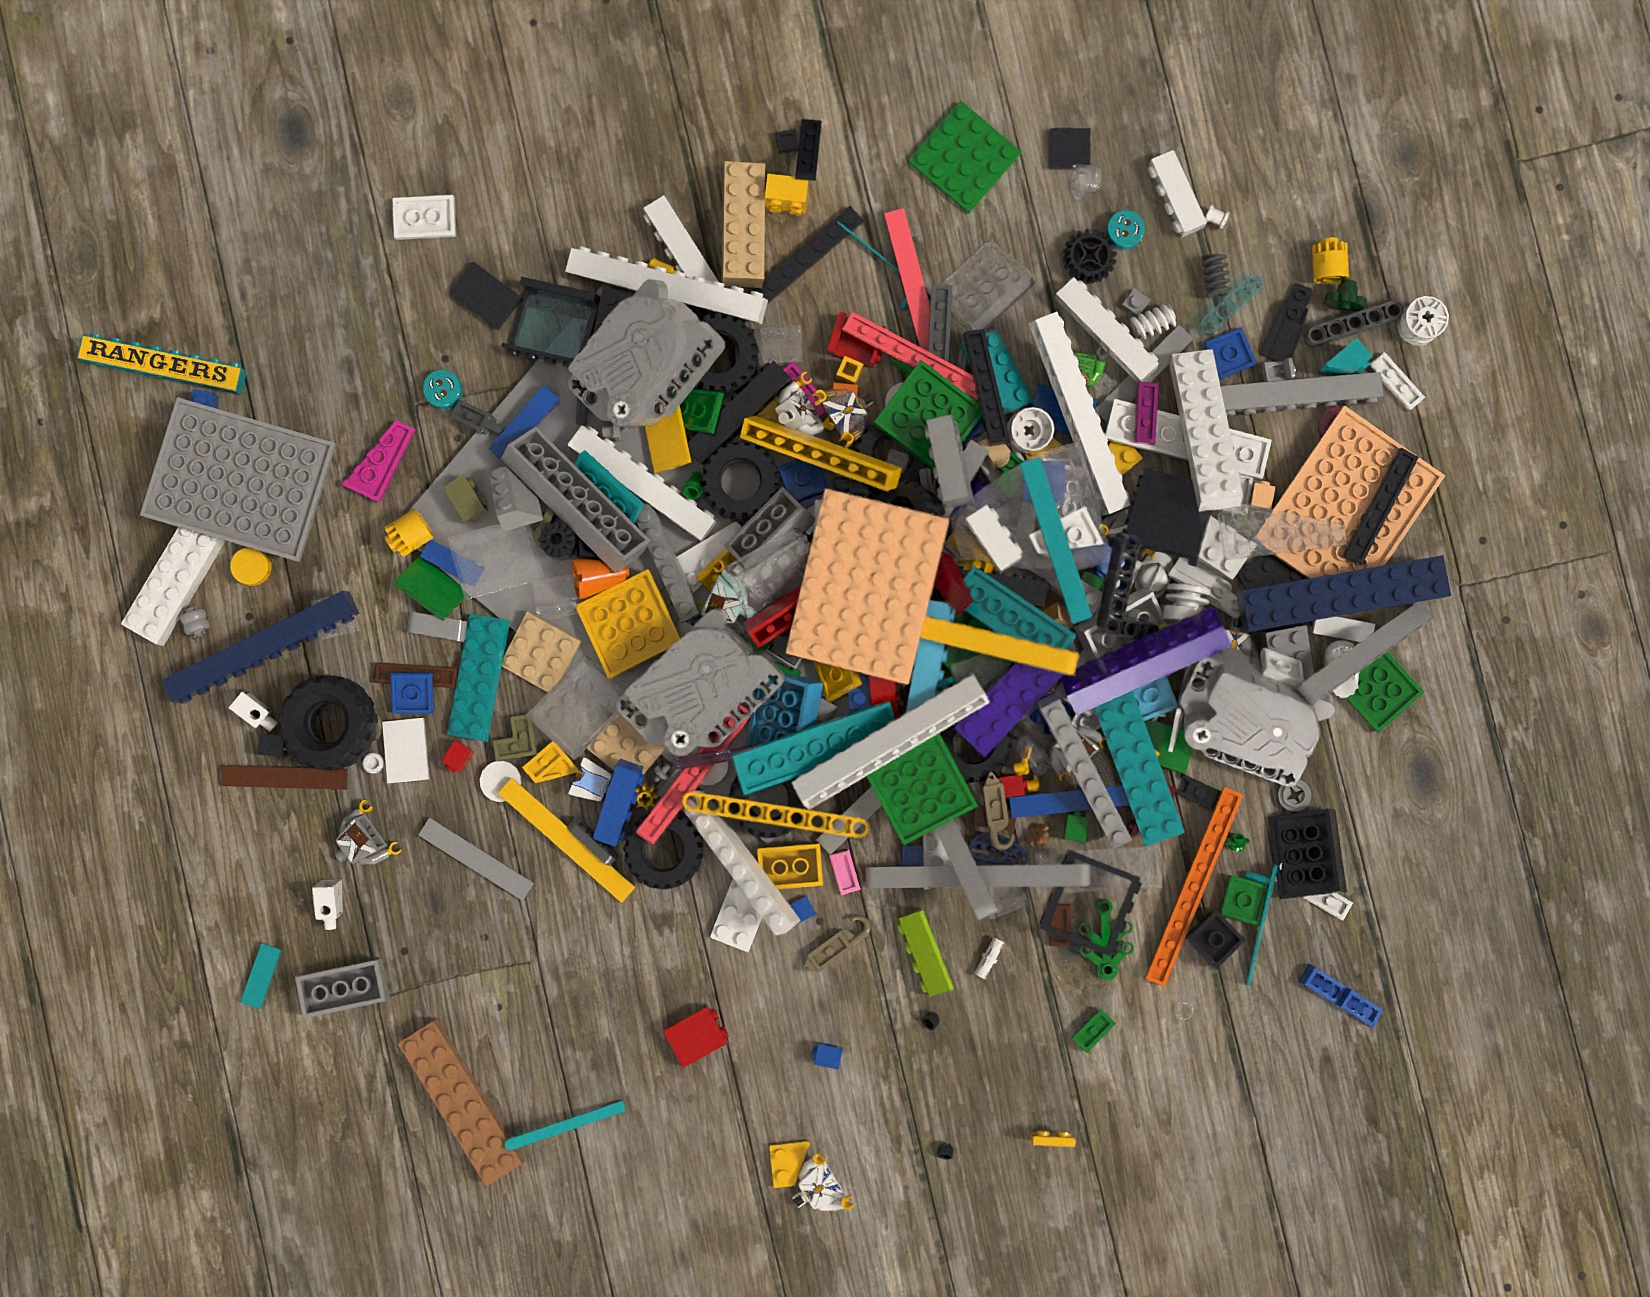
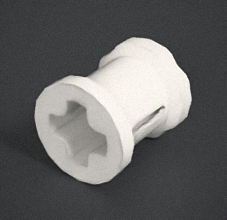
M1210 205L1205 216L1206 222L1209 221L1218 225L1219 229H1223L1229 212L1224 213Z

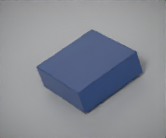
M807 896L789 904L800 919L798 923L816 915Z

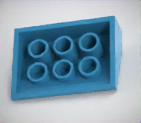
M784 673V683L751 714L745 748L748 749L815 726L823 682ZM770 674L772 679L766 684L768 687L777 682L779 678L777 675L772 676ZM756 688L755 696L760 699L764 698V691L761 688Z

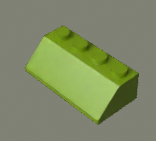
M918 909L898 917L900 922L896 923L900 935L905 934L907 942L904 945L908 955L912 953L915 959L914 962H911L915 973H920L923 979L919 982L923 993L928 992L929 996H934L953 990L952 982L923 910Z

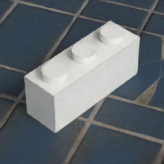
M986 505L967 517L965 523L998 572L1002 573L1019 562L1022 558L1020 554L1023 552L1016 542L1013 544L1009 536L1011 534L1006 526L1003 525L1001 527L997 521L999 516L993 508L989 509Z

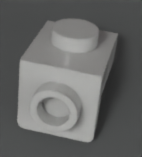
M1287 358L1280 362H1264L1261 364L1264 382L1291 380L1295 377L1296 368L1292 358Z

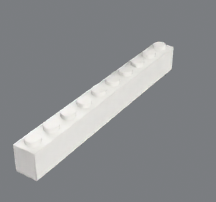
M579 246L578 249L571 248L565 271L569 274L637 291L643 282L648 279L660 280L667 285L668 299L725 315L729 314L736 318L759 324L763 322L768 300L763 298L762 293L751 291V294L743 293V288L732 286L731 289L724 288L725 284L716 281H713L712 284L705 283L704 278L697 276L689 279L682 272L666 273V268L655 266L654 269L647 268L648 264L640 261H636L635 264L628 263L629 259L617 256L616 259L609 258L610 254L601 251L593 254L590 253L591 249Z
M1058 312L1028 323L1101 516L1130 506L1129 494L1123 487L1122 475L1114 463V454L1109 450L1107 436L1100 426L1099 415L1095 413L1092 396L1086 389V380L1078 368V359L1072 352L1071 341L1064 331L1062 318L1058 315Z
M975 676L965 677L955 686L943 690L941 694L933 699L926 700L918 708L908 711L901 718L889 722L881 730L871 733L866 739L854 743L844 752L837 753L829 761L817 765L815 769L807 774L800 775L792 784L802 803L810 810L990 702Z

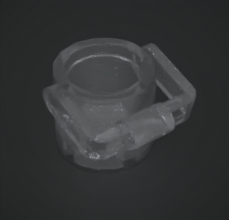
M1078 163L1074 165L1070 179L1072 200H1080L1086 192L1097 193L1101 181L1100 167Z

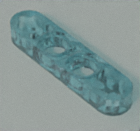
M1251 275L1203 317L1199 323L1201 333L1204 335L1215 333L1263 288L1262 279L1257 275ZM1256 281V288H1252L1247 293L1245 290L1250 286V282ZM1236 293L1241 294L1244 297L1243 303H1235L1233 295ZM1220 307H1226L1229 310L1227 317H1221L1218 314ZM1215 317L1217 321L1211 326L1212 329H1205V321L1209 323Z

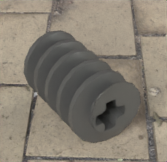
M1210 254L1201 257L1205 260L1202 262V266L1206 268L1203 270V274L1207 276L1204 282L1208 283L1205 287L1206 291H1209L1206 297L1213 299L1227 296L1226 292L1232 289V287L1225 285L1231 281V279L1224 278V276L1230 273V271L1223 270V268L1229 265L1222 262V260L1227 258V255Z

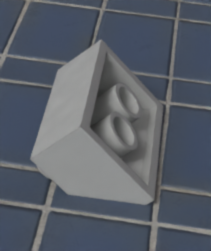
M508 466L488 471L496 515L503 532L543 520L538 496Z

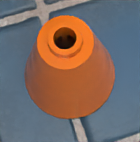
M576 558L571 561L572 577L575 580L574 589L578 599H584L607 590L629 577L628 565L616 574L603 560Z

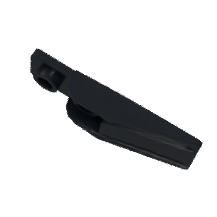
M1299 283L1293 284L1287 300H1285L1269 330L1260 351L1261 356L1276 362L1293 358L1308 313V308L1306 307L1313 291L1311 288Z

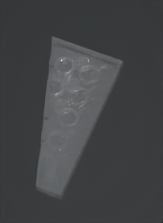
M1241 503L1240 507L1217 509L1224 560L1347 545L1344 524Z

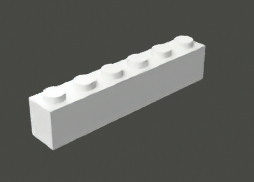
M665 196L660 197L643 208L645 212L644 220L648 226L653 225L656 230L654 232L656 239L659 243L663 242L666 249L664 251L670 260H675L677 264L675 268L678 272L685 273V277L693 279V276L704 278L705 283L712 284L713 281L719 282Z
M1073 277L1056 293L1055 300L1106 352L1109 347V355L1136 383L1138 381H1145L1158 368L1157 357L1152 352L1148 353L1143 348V343L1138 338H1133L1129 334L1130 331L1123 323L1119 324L1115 320L1114 313L1110 309H1105L1101 305L1100 299L1094 294L1091 295L1087 291V286L1081 280L1077 281Z

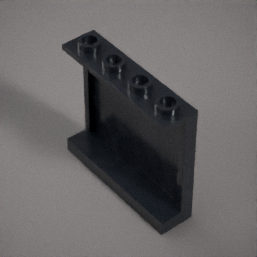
M1145 468L1143 475H1139L1136 487H1139L1138 493L1134 492L1131 505H1134L1133 510H1129L1127 513V529L1123 528L1122 532L1137 536L1141 548L1188 559V565L1196 566L1212 510L1198 511L1192 479ZM1129 539L1125 541V547L1128 545Z

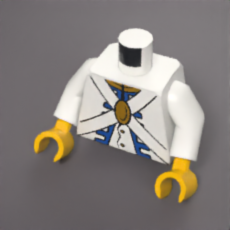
M804 372L797 377L796 382L793 381L781 390L778 400L780 405L775 410L781 424L814 436L823 432L825 428L827 430L834 429L835 425L830 422V415L821 423L820 417L805 393L799 388L800 386L808 385L812 381V378L807 382L803 379V375L807 373Z
M819 1149L813 1157L804 1163L799 1173L798 1185L802 1191L792 1197L795 1204L799 1208L809 1201L813 1209L818 1208L821 1211L851 1209L856 1205V1203L852 1204L848 1200L853 1195L848 1194L844 1197V1190L826 1163L828 1156L822 1158L820 1153L823 1150Z

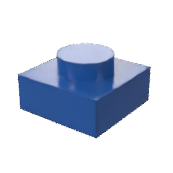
M902 846V867H923V846Z

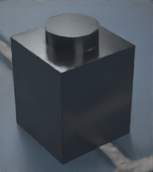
M259 734L258 755L288 756L284 741H281L280 735Z

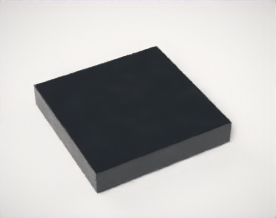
M1090 128L1049 129V170H1090Z

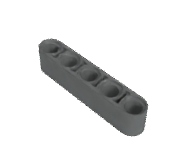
M1389 301L1315 325L1304 335V342L1307 346L1314 348L1392 323L1403 314V305L1399 301ZM1388 308H1393L1396 311V316L1390 315ZM1369 314H1374L1377 321L1372 322L1369 319ZM1354 320L1358 327L1352 328L1349 321ZM1330 326L1338 329L1337 335L1330 331ZM1312 332L1318 334L1319 341H1315L1312 339Z

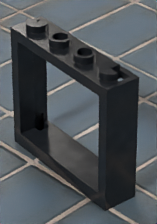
M1067 849L1062 865H1073L1075 859L1128 879L1131 881L1106 947L1050 926L1065 886L1052 888L1038 928L1111 956V953H1115L1118 948L1119 941H1117L1119 933H1123L1127 923L1124 921L1125 917L1133 909V896L1140 891L1142 885L1139 882L1140 877Z

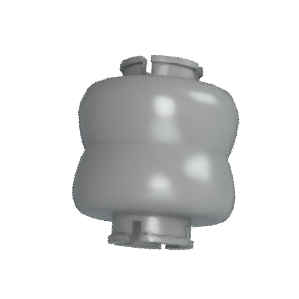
M197 606L185 609V613L180 617L184 625V632L186 635H193V638L205 635V631L210 628L205 610L197 609Z

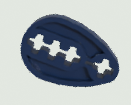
M989 832L977 835L969 845L970 853L977 866L1026 865L1028 861L1027 853L1015 842L1008 849L1001 850L1004 857H1000L999 860H996L994 855L986 858L984 853L975 856L972 848H976L977 845L981 846V850H986L987 847H990L992 852L997 851L990 842ZM997 834L999 843L1005 844L1009 841L1008 838ZM1017 853H1021V857L1025 858L1024 861H1020V864H1017L1016 860L1012 858L1017 856Z

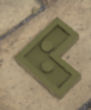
M532 714L510 717L513 738L493 741L496 761L537 755Z

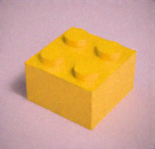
M767 174L765 191L766 209L774 213L789 211L792 215L806 213L809 190L808 180H798L793 176Z

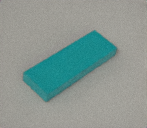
M261 943L241 998V1003L258 1009L262 1008L283 949Z

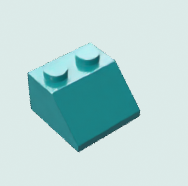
M1356 338L1318 370L1317 373L1324 376L1359 374L1370 365L1368 360L1373 356Z

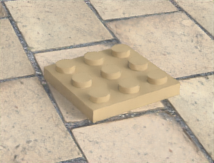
M527 611L503 657L502 667L554 695L582 640L531 611Z
M626 701L625 708L630 707V702ZM636 708L633 712H631V715L637 712L638 709ZM616 710L586 748L612 770H615L616 764L621 758L644 766L642 774L645 775L664 752L666 746L648 743ZM638 714V722L646 724V717L643 714Z

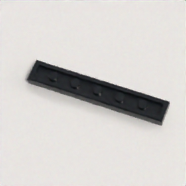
M984 329L966 331L963 337L989 447L1009 444L1010 437Z
M1399 448L1342 556L1358 565L1363 564L1418 461V456L1403 448Z

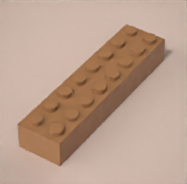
M438 1019L398 1043L486 1187L525 1161L518 1148L514 1150H507L504 1143L511 1136Z

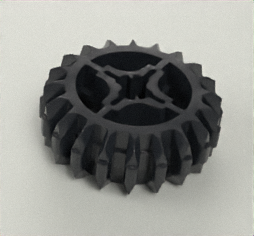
M1085 229L1084 235L1081 231H1078L1077 237L1072 235L1070 237L1071 242L1066 241L1065 246L1067 248H1064L1062 251L1066 255L1062 257V261L1068 262L1064 265V269L1071 268L1068 275L1071 276L1075 273V279L1083 278L1082 282L1084 284L1087 279H1089L1090 284H1093L1094 278L1101 282L1102 276L1107 278L1109 276L1108 272L1114 270L1112 265H1115L1117 262L1113 258L1116 257L1117 252L1111 251L1115 248V244L1108 245L1110 237L1104 240L1105 233L1102 232L1098 236L1096 235V229L1093 230L1092 234H1090L1089 229ZM1091 242L1097 245L1094 247H1089L1086 244L1082 243ZM1075 248L1079 250L1078 253L1081 256L1077 264L1073 256ZM1101 250L1105 254V264L1103 266L1098 258ZM1087 253H1088V255H1089V253H1090V254H1093V253H1094L1092 260H1091V258H1090L1089 260L1086 259V260L1084 261V259H1085ZM1085 266H1090L1096 270L1086 271L1082 268Z

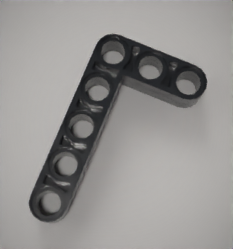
M1120 532L1115 536L1097 618V628L1112 636L1139 640L1145 635L1159 631V628L1156 624L1146 620L1125 617L1140 541L1135 535ZM1129 539V543L1125 547V541ZM1124 559V565L1121 567V561ZM1120 580V585L1116 588V583ZM1116 600V605L1112 608V603ZM1111 621L1110 628H1107L1108 623ZM1128 624H1130V628L1126 632V627Z

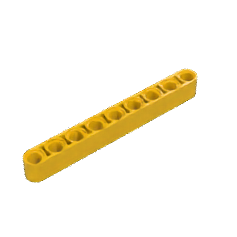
M925 616L920 637L1074 675L1079 653L930 616Z
M689 792L683 798V806L687 810L857 838L865 836L869 830L867 822L860 818ZM691 795L698 798V805L694 808L689 807L687 804V799ZM716 799L719 802V808L716 811H711L708 808L709 800ZM736 802L739 804L740 811L737 814L729 812L728 807L730 803ZM753 805L761 809V814L757 818L749 814V809ZM779 809L782 813L781 819L778 821L772 820L770 818L771 810ZM799 812L802 814L803 820L800 824L791 822L790 817L792 813ZM819 815L823 818L824 823L821 827L816 828L812 825L811 820L813 816ZM835 819H842L844 821V828L842 830L836 831L833 829L832 822ZM856 822H862L865 825V831L862 834H856L853 831V825Z

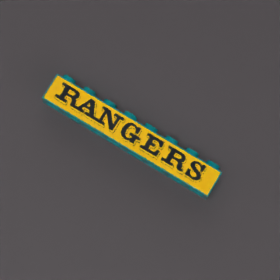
M98 334L82 335L77 359L83 363L242 395L247 371L241 368V365L238 363L229 362V365L221 364V360L209 358V361L202 360L201 356L189 354V357L183 356L182 352L170 350L168 353L163 352L162 348L156 346L144 348L142 344L130 341V344L122 343L123 340L110 337V340L102 339L103 336Z

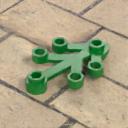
M1100 899L1096 902L1095 909L1100 914L1101 938L1091 930V926L1088 923H1081L1078 931L1080 934L1086 935L1093 943L1106 947L1110 937L1109 914L1113 906L1109 900ZM1103 903H1106L1108 905V909L1106 911L1101 910V905ZM1126 921L1130 925V929L1119 933L1117 941H1120L1125 934L1133 930L1131 922ZM1087 925L1088 932L1083 933L1081 927ZM1124 942L1121 945V950L1112 959L1111 956L1102 954V960L1092 949H1090L1089 953L1084 954L1082 952L1084 946L1081 945L1079 948L1083 956H1087L1097 965V973L1104 980L1115 978L1118 973L1117 965L1126 955L1134 951L1132 943ZM1126 944H1129L1131 946V950L1129 952L1124 951V946ZM1106 966L1111 967V972L1109 974H1106L1104 972V968Z

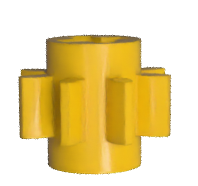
M643 783V787H637L636 792L639 793L637 808L642 806L647 810L648 806L656 805L654 799L658 798V795L653 792L654 785L648 787ZM643 794H646V796L648 797V799H644V796H642V795H643Z

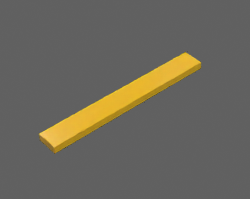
M511 778L498 792L502 798L621 903L636 888L613 866H608L597 858L568 830L567 826L516 780Z

